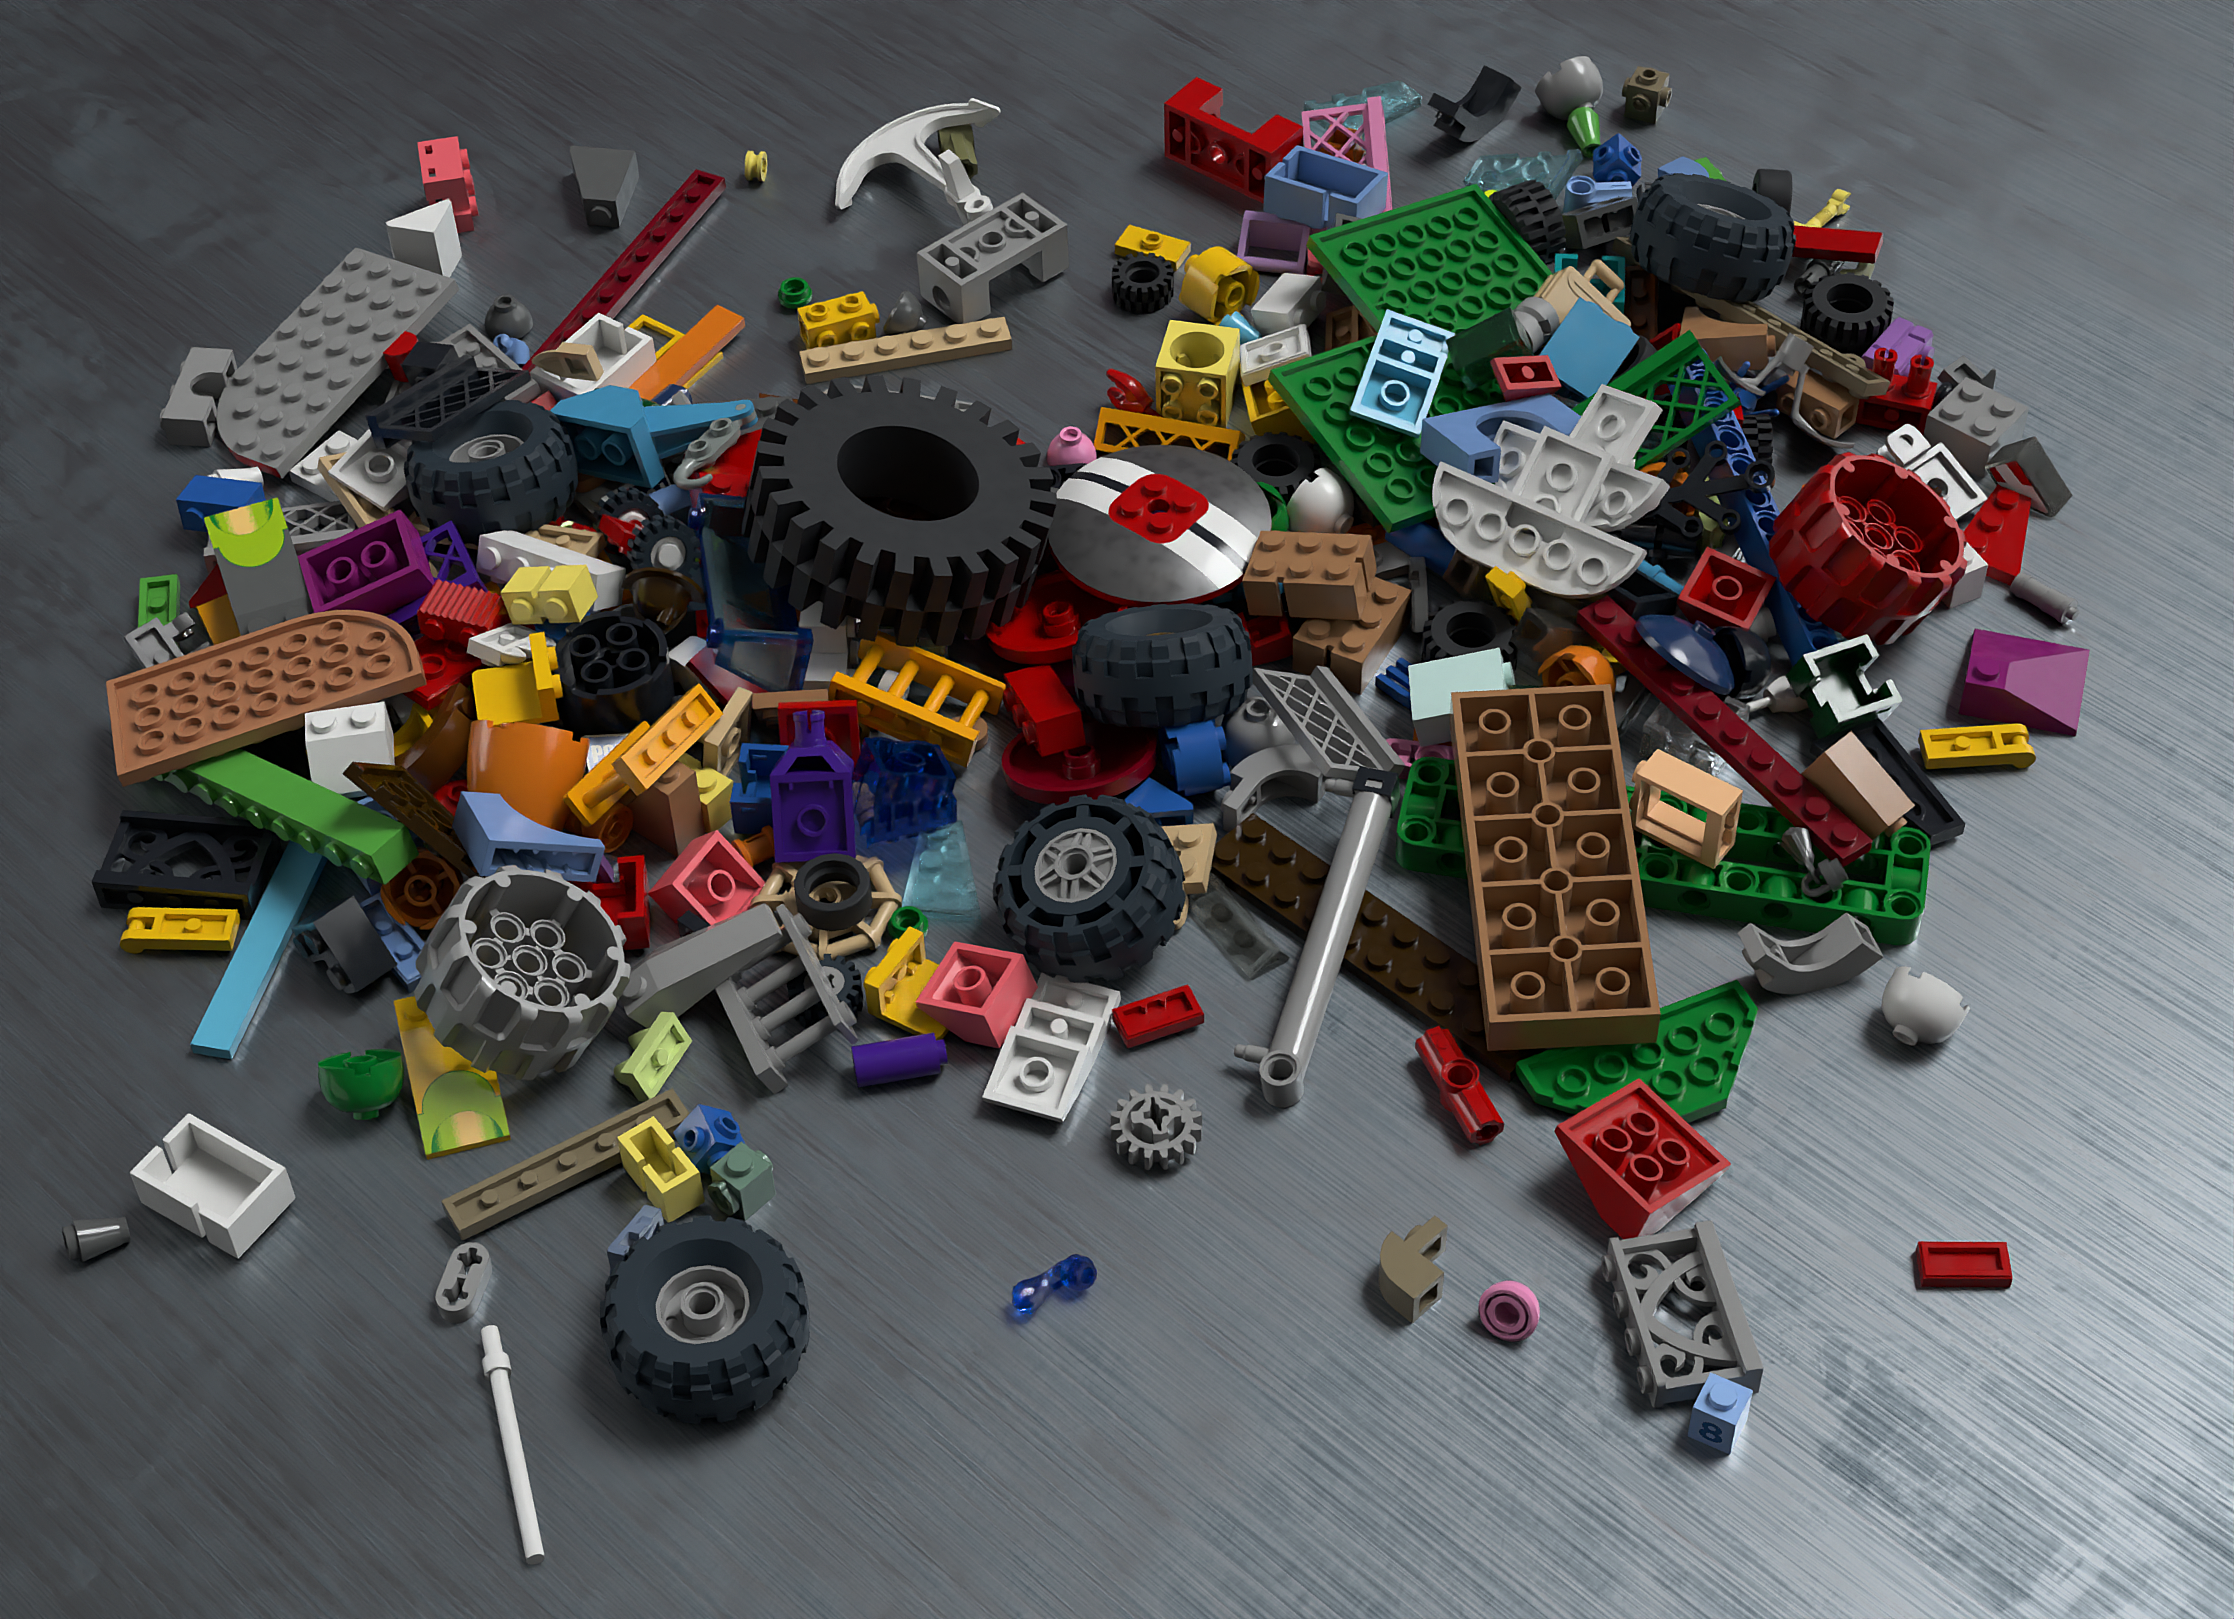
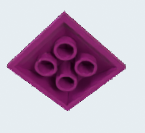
M1974 628L1958 714L2009 724H2023L2030 728L2076 736L2090 650Z

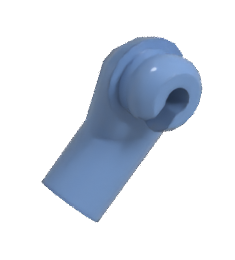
M499 334L495 337L493 344L520 368L530 359L529 348L523 341L510 338L506 334Z

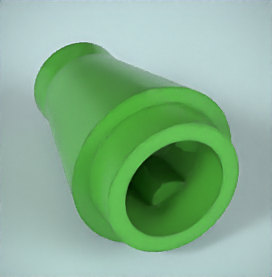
M1580 107L1570 113L1567 128L1581 148L1585 157H1593V150L1601 145L1599 116L1589 107Z

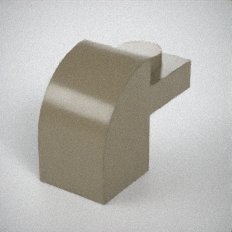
M1435 1215L1423 1226L1417 1225L1412 1228L1405 1237V1240L1391 1231L1381 1246L1379 1264L1380 1291L1386 1302L1412 1324L1439 1301L1443 1294L1444 1272L1432 1262L1446 1251L1448 1225Z

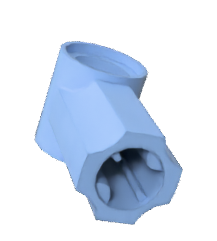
M1573 176L1566 181L1563 213L1618 196L1632 197L1631 181L1595 183L1593 179L1587 176Z

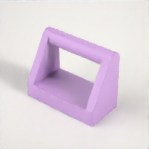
M1245 210L1237 256L1249 263L1255 271L1304 275L1308 262L1306 244L1309 235H1312V228L1290 219L1278 218L1274 214ZM1249 246L1297 251L1299 252L1298 262L1252 257L1247 256Z

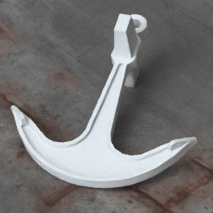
M971 98L968 103L944 104L918 110L884 125L863 140L844 162L836 184V209H843L852 205L853 195L870 170L886 163H900L944 191L947 202L955 207L963 225L993 209L991 200L987 196H982L979 189L972 185L960 158L948 149L938 155V160L924 143L931 134L945 127L975 123L977 127L981 128L999 116L1000 108Z

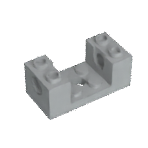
M1022 192L917 252L920 295L957 324L978 321L991 313L989 281L1022 263L1030 269L1032 275L1045 282L1069 268L1067 224Z

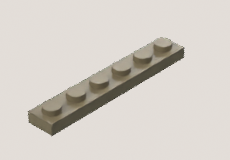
M672 1088L442 1200L443 1209L463 1241L621 1163L622 1159L617 1137L654 1116L672 1138L675 1136L673 1132L690 1113Z

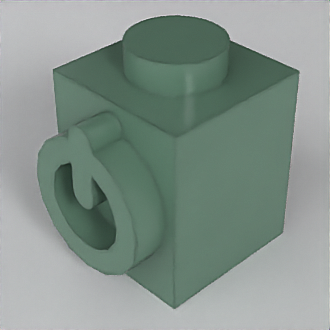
M741 1141L710 1167L713 1183L708 1186V1193L712 1201L727 1215L735 1213L746 1221L776 1195L772 1172L774 1167L771 1160L762 1151H753Z

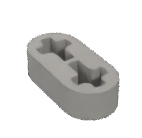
M476 1242L462 1244L453 1251L449 1258L435 1296L440 1315L445 1321L461 1323L473 1317L478 1310L493 1268L488 1250L482 1244ZM473 1260H478L479 1264H472L468 1275H466L464 1265L468 1266ZM462 1290L465 1300H458L456 1305H450L449 1301H456Z

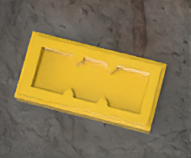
M1129 224L1115 243V254L1124 257L1132 254L1133 257H1137V252H1143V256L1148 257L1149 252L1155 253V259L1161 255L1165 258V262L1169 261L1171 263L1173 271H1177L1191 252V242Z

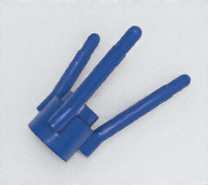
M1745 361L1736 374L1743 378L1750 367V362ZM1784 375L1762 387L1761 390L1765 391L1766 395L1787 383L1790 377ZM1733 382L1728 384L1734 394L1740 397L1743 415H1769L1770 418L1779 415L1778 409L1753 412L1757 400L1763 396L1748 392L1742 388L1736 389L1737 385Z

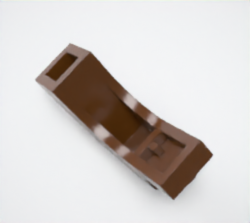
M460 682L450 686L427 731L412 747L394 757L395 765L403 766L432 795L456 773L467 759L471 722L478 720L474 694Z

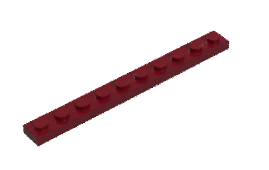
M696 169L521 369L529 370L530 374V371L536 367L531 361L536 355L548 350H556L562 342L570 338L597 313L614 319L726 189L725 178Z
M1608 595L1578 611L1576 622L1790 823L1795 827L1808 829L1810 841L1831 861L1837 858L1842 867L1871 850L1873 840L1710 689L1682 673L1658 654L1639 634L1635 627L1636 621Z

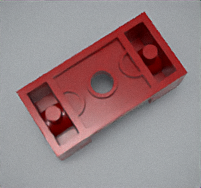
M1194 78L1164 103L1165 157L1264 204L1265 175L1279 162H1282L1283 158L1296 145L1303 147V126L1276 114L1251 134L1220 119V107L1223 105L1222 88L1201 78Z

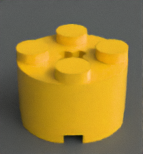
M1220 246L1211 247L1199 256L1194 254L1186 261L1184 266L1186 274L1182 282L1179 301L1187 308L1212 324L1219 326L1225 315L1231 316L1235 311L1240 313L1246 304L1250 307L1252 306L1259 290L1260 277L1258 272L1253 270L1249 263Z

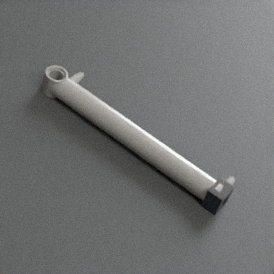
M1359 766L1354 782L1341 779H1327L1325 781V791L1333 792L1335 795L1351 797L1353 801L1270 1049L1237 1044L1234 1048L1235 1057L1260 1064L1259 1073L1262 1093L1265 1100L1273 1106L1283 1108L1292 1106L1300 1101L1304 1094L1303 1079L1388 819L1394 818L1400 799L1398 773ZM1279 1077H1288V1079L1283 1081L1275 1080Z

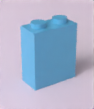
M1579 297L1538 356H1549L1562 387L1554 394L1572 407H1575L1595 394L1601 384L1607 386L1640 337L1634 334L1627 324L1615 321L1603 313V310L1597 304L1585 301Z

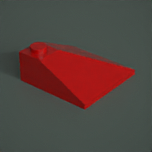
M1641 1079L1633 1081L1560 1123L1554 1130L1601 1219L1622 1239L1653 1235L1658 1232L1731 1166V1163Z

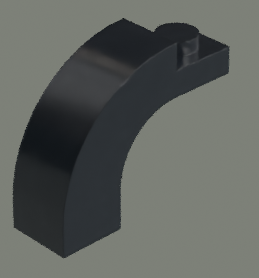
M1484 65L1469 92L1458 102L1454 103L1433 93L1427 104L1437 112L1435 115L1437 120L1433 126L1465 142L1481 139L1504 118L1522 87L1510 77Z

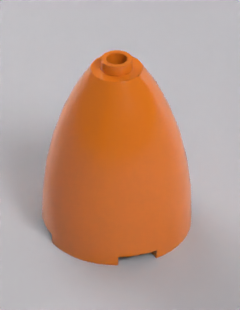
M490 720L471 722L467 753L468 792L500 794L514 810L538 824L562 832L571 813V809L564 802L563 796L584 776L590 739L581 738L579 742L573 741V732L531 723H501L500 727H493L494 721Z

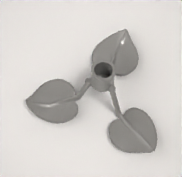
M1789 332L1772 361L1760 373L1757 370H1748L1744 375L1746 378H1741L1733 373L1721 356L1712 361L1722 377L1740 388L1760 396H1764L1766 392L1757 388V386L1764 387L1771 383L1768 380L1777 369L1790 376H1793L1795 371H1798L1799 374L1790 418L1793 420L1792 423L1819 443L1840 449H1851L1855 445V443L1837 442L1823 437L1799 414L1798 410L1805 375L1810 368L1804 363L1814 346Z

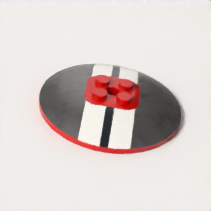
M1148 445L1128 448L1100 457L1083 466L1069 477L1056 493L1057 504L1047 540L1051 554L1063 573L1076 585L1101 599L1138 608L1159 604H1198L1220 596L1242 582L1260 531H1271L1272 520L1270 507L1263 491L1251 476L1237 465L1220 456L1199 449L1175 445ZM1155 510H1163V511H1166V513H1165V512H1158V513H1155V514H1152L1151 512H1153V511H1155Z

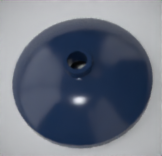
M1656 614L1641 616L1635 623V627L1642 638L1658 654L1682 673L1716 693L1728 695L1733 690L1734 676L1725 653L1713 640V637L1716 635L1715 632L1707 625L1698 620L1693 625L1675 616Z

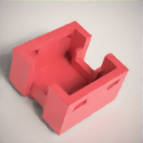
M458 136L417 142L423 186L429 205L438 203L436 199H442V201L449 199L452 203L457 233L474 231L472 217L479 216L476 197L474 196L476 194L470 172L467 149L460 150ZM435 173H436V176H434V177H429V174H435Z

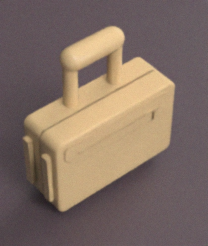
M1594 260L1583 276L1572 266L1549 275L1534 295L1552 305L1559 317V326L1579 297L1585 301L1597 304L1601 307L1603 313L1615 321L1623 322L1629 327L1631 326L1630 320L1612 304L1617 295L1624 289V282L1601 260ZM1595 274L1611 289L1606 297L1590 283Z

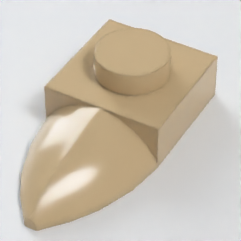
M562 342L557 350L541 352L531 360L539 368L565 378L598 381L604 373L592 345Z

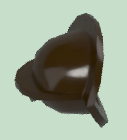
M646 567L635 569L625 576L621 589L633 591V609L636 619L645 621L647 618L650 619L662 630L663 634H667L677 628L686 616L690 602L703 604L706 599L703 589L694 580L679 572L665 568Z

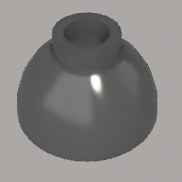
M905 290L900 294L883 327L885 334L892 336L923 329L928 317L923 315L920 302L911 292Z
M503 294L496 297L494 304L491 305L486 313L485 331L494 339L499 334H506L510 338L520 339L528 334L533 327L531 313L525 305L515 300L512 295Z

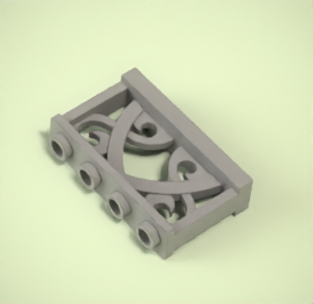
M1713 1221L1697 1222L1694 1228L1623 1240H1619L1618 1237L1609 1238L1607 1255L1601 1257L1602 1272L1606 1282L1612 1281L1615 1289L1613 1293L1615 1313L1618 1319L1624 1318L1627 1326L1625 1330L1626 1347L1630 1356L1636 1355L1639 1363V1367H1637L1638 1384L1642 1394H1649L1653 1408L1663 1407L1665 1403L1698 1398L1710 1372L1702 1373L1703 1364L1732 1367L1711 1371V1373L1753 1390V1393H1759L1764 1367ZM1691 1253L1673 1264L1667 1259V1256ZM1651 1260L1663 1272L1659 1275L1653 1267L1641 1265L1640 1270L1647 1276L1643 1279H1636L1631 1275L1628 1266L1631 1262ZM1685 1279L1689 1287L1693 1281H1701L1704 1289L1702 1291H1693L1682 1280ZM1672 1288L1688 1302L1699 1306L1711 1307L1712 1313L1704 1316L1696 1325L1693 1340L1676 1333L1654 1317L1659 1304ZM1637 1294H1645L1641 1304ZM1713 1329L1720 1333L1721 1339L1715 1340L1709 1336L1708 1344L1702 1343V1336L1705 1331ZM1653 1341L1659 1344L1656 1348L1654 1347ZM1685 1358L1694 1361V1368L1689 1375L1671 1378L1663 1373L1660 1365L1664 1359H1670L1675 1362L1674 1372H1677L1683 1367Z

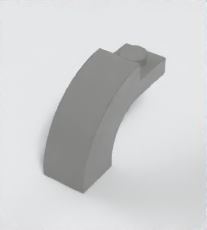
M1300 744L1278 745L1258 751L1242 760L1230 771V790L1225 794L1220 807L1221 812H1223V830L1230 832L1250 814L1255 813L1263 804L1275 798L1296 796L1318 803L1327 792L1324 789L1325 781L1327 779L1336 780L1337 778L1325 777Z

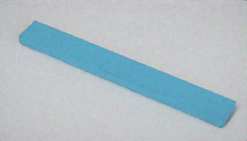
M289 841L190 1043L193 1053L233 1059L293 933L291 927L298 923L328 860L327 857L316 852L313 854L309 853L300 844Z

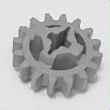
M1146 1084L1145 1093L1139 1094L1136 1090L1131 1089L1129 1091L1130 1101L1124 1099L1117 1101V1111L1111 1112V1141L1116 1142L1119 1155L1128 1152L1130 1164L1133 1165L1141 1159L1144 1160L1145 1169L1150 1170L1153 1162H1159L1162 1169L1165 1170L1168 1169V1160L1173 1159L1181 1165L1184 1163V1152L1192 1155L1196 1153V1142L1202 1141V1112L1196 1111V1101L1194 1098L1184 1101V1090L1179 1089L1174 1094L1168 1093V1084H1163L1160 1091H1153L1152 1086Z

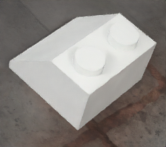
M385 702L305 713V743L312 782L346 798L366 796L367 794L342 774L352 762L395 765L394 736Z

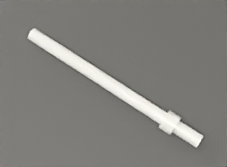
M489 1325L481 1329L485 1352L482 1365L485 1379L491 1382L526 1562L533 1565L541 1563L545 1556L508 1379L512 1371L509 1356L502 1349L498 1327Z

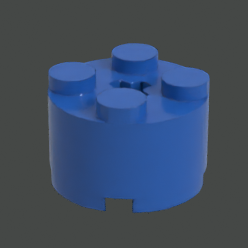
M1215 719L1189 723V725L1161 726V729H1158V743L1163 770L1167 769L1170 776L1173 775L1174 780L1167 781L1171 791L1181 797L1221 790L1223 787L1231 785L1230 771L1227 763H1222L1220 751L1226 749V738L1222 726L1216 727Z

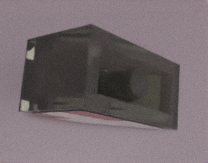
M2036 436L2002 446L1985 465L1986 470L1996 485L2032 498L2030 509L2047 517L2055 516L2073 496Z

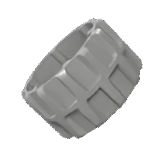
M516 865L499 867L493 875L486 878L474 876L461 885L450 905L438 920L415 961L416 969L422 976L414 991L417 1006L427 1014L435 1029L433 1035L441 1045L454 1049L461 1056L471 1061V1067L484 1073L492 1070L515 1075L516 1080H533L538 1073L546 1072L553 1068L558 1073L566 1071L575 1065L586 1047L594 1041L605 1026L608 1018L616 1008V1002L630 982V964L624 962L623 952L626 937L620 925H614L610 917L600 906L601 900L592 892L588 891L585 893L580 888L565 881L560 873L545 869L544 872L522 870ZM573 997V1000L569 1007H566V1005L570 1002V1000Z

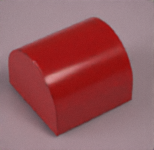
M404 331L383 352L395 380L401 382H409L401 364L418 342L416 335L411 332Z

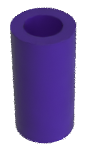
M934 1032L851 1046L858 1088L941 1074L940 1065L948 1064L944 1039L936 1040Z

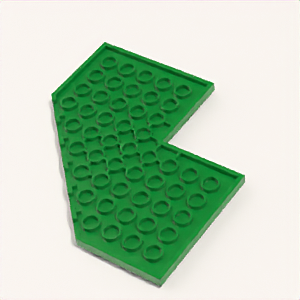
M1477 184L1309 235L1306 244L1307 248L1377 333L1387 309L1455 333L1426 418L1505 402L1490 364L1493 358L1505 357L1498 350L1494 342V329L1522 301L1528 297H1533L1548 276L1553 275V273ZM1377 335L1271 369L1268 376L1270 384L1388 533L1437 516L1433 507L1432 490L1438 466L1420 453L1421 433L1418 439L1349 414ZM1539 350L1535 352L1532 356H1537Z

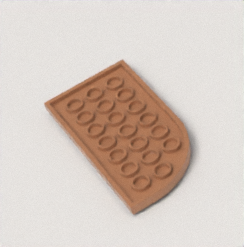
M333 610L294 618L106 681L117 776L123 787L137 782H145L152 777L166 772L183 769L190 764L224 755L231 750L249 744H257L267 738L288 731L298 730L305 726V713L376 703L379 700L400 693L413 691L427 684L419 652L410 634L394 620L376 613L360 610Z

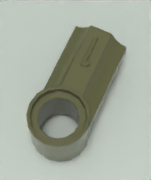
M971 124L950 126L937 130L940 154L949 149L958 156L971 181V178L978 174Z

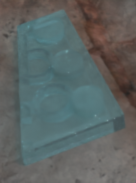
M1580 149L1568 150L1567 155L1553 156L1551 151L1539 152L1537 157L1520 158L1518 153L1483 155L1477 159L1463 182L1466 187L1477 184L1485 192L1487 190L1499 191L1525 181L1536 180V182H1541L1551 192L1554 200H1556L1583 160Z

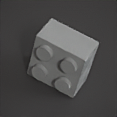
M1966 377L1927 415L1923 436L1931 445L1930 449L1942 442L1964 469L1984 478L1990 472V468L1995 467L2022 440L2029 407Z

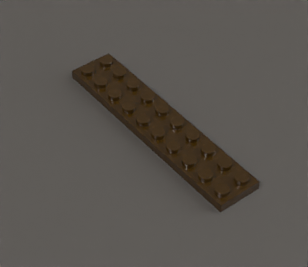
M1252 813L1215 843L1210 875L1306 941L1331 866ZM1365 890L1341 967L1429 1028L1440 1026L1442 1029H1449L1462 1051L1510 1083L1517 1076L1515 1073L1516 1062L1542 1053L1546 1048L1487 1051L1478 965Z

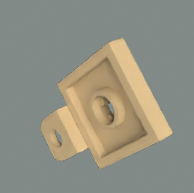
M1214 823L1162 826L1180 859L1185 876L1183 890L1186 897L1183 912H1181L1180 919L1173 921L1176 926L1174 930L1180 929L1186 921L1189 908L1187 894L1207 892L1217 837Z

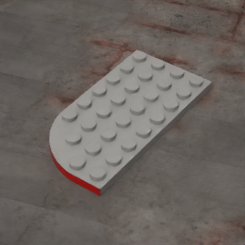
M355 247L324 278L323 282L302 301L297 309L279 325L268 339L236 369L229 379L228 385L224 388L219 399L217 426L220 436L230 453L244 465L249 467L257 466L260 471L283 478L388 366L383 352L404 331L417 335L460 290L455 279Z

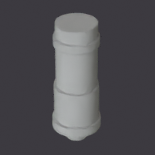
M2021 572L2011 584L2010 592L2014 593L2018 598L2024 599L2040 608L2041 611L2052 616L2061 624H2065L2069 620L2074 621L2079 615V610L2076 609L2078 605L2077 600L2049 588L2035 580L2031 575Z

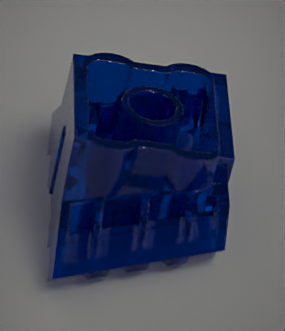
M885 737L864 738L861 752L852 774L854 814L859 823L860 836L866 834L867 849L884 844H894L904 839H914L923 834H933L938 830L949 828L957 822V800L953 794L956 777L938 744H930L919 740L910 742L895 741Z

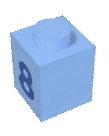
M1710 1372L1692 1408L1687 1436L1727 1454H1731L1747 1421L1753 1390Z

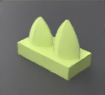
M661 1012L651 1027L638 1031L628 1037V1041L635 1051L629 1059L614 1067V1075L620 1083L630 1087L638 1101L645 1102L657 1095L692 1042L674 1012Z

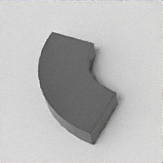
M1411 557L1409 559V589L1412 590L1411 630L1413 632H1423L1424 623L1428 621L1426 564L1424 557Z

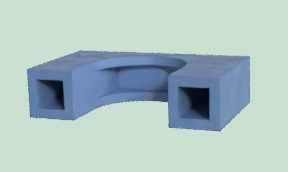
M1546 393L1422 419L1420 453L1437 466H1439L1441 461L1487 482L1495 483L1499 480L1501 447L1494 443V439L1503 420L1539 434L1543 427L1546 426L1569 436L1581 416L1551 394Z

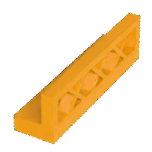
M1101 407L1094 447L1096 451L1107 453L1128 449L1125 446L1131 442L1134 447H1140L1136 438L1147 432L1157 434L1162 441L1161 445H1171L1181 438L1192 440L1196 448L1206 451L1213 445L1230 447L1227 458L1230 461L1232 460L1233 451L1238 449V445L1242 441H1245L1246 435L1238 430ZM1107 426L1122 428L1128 436L1116 446L1103 444ZM1129 430H1135L1136 432L1131 434ZM1164 436H1169L1171 438L1166 440ZM1199 442H1204V443H1206V444H1204L1203 446H1201V445L1199 444Z

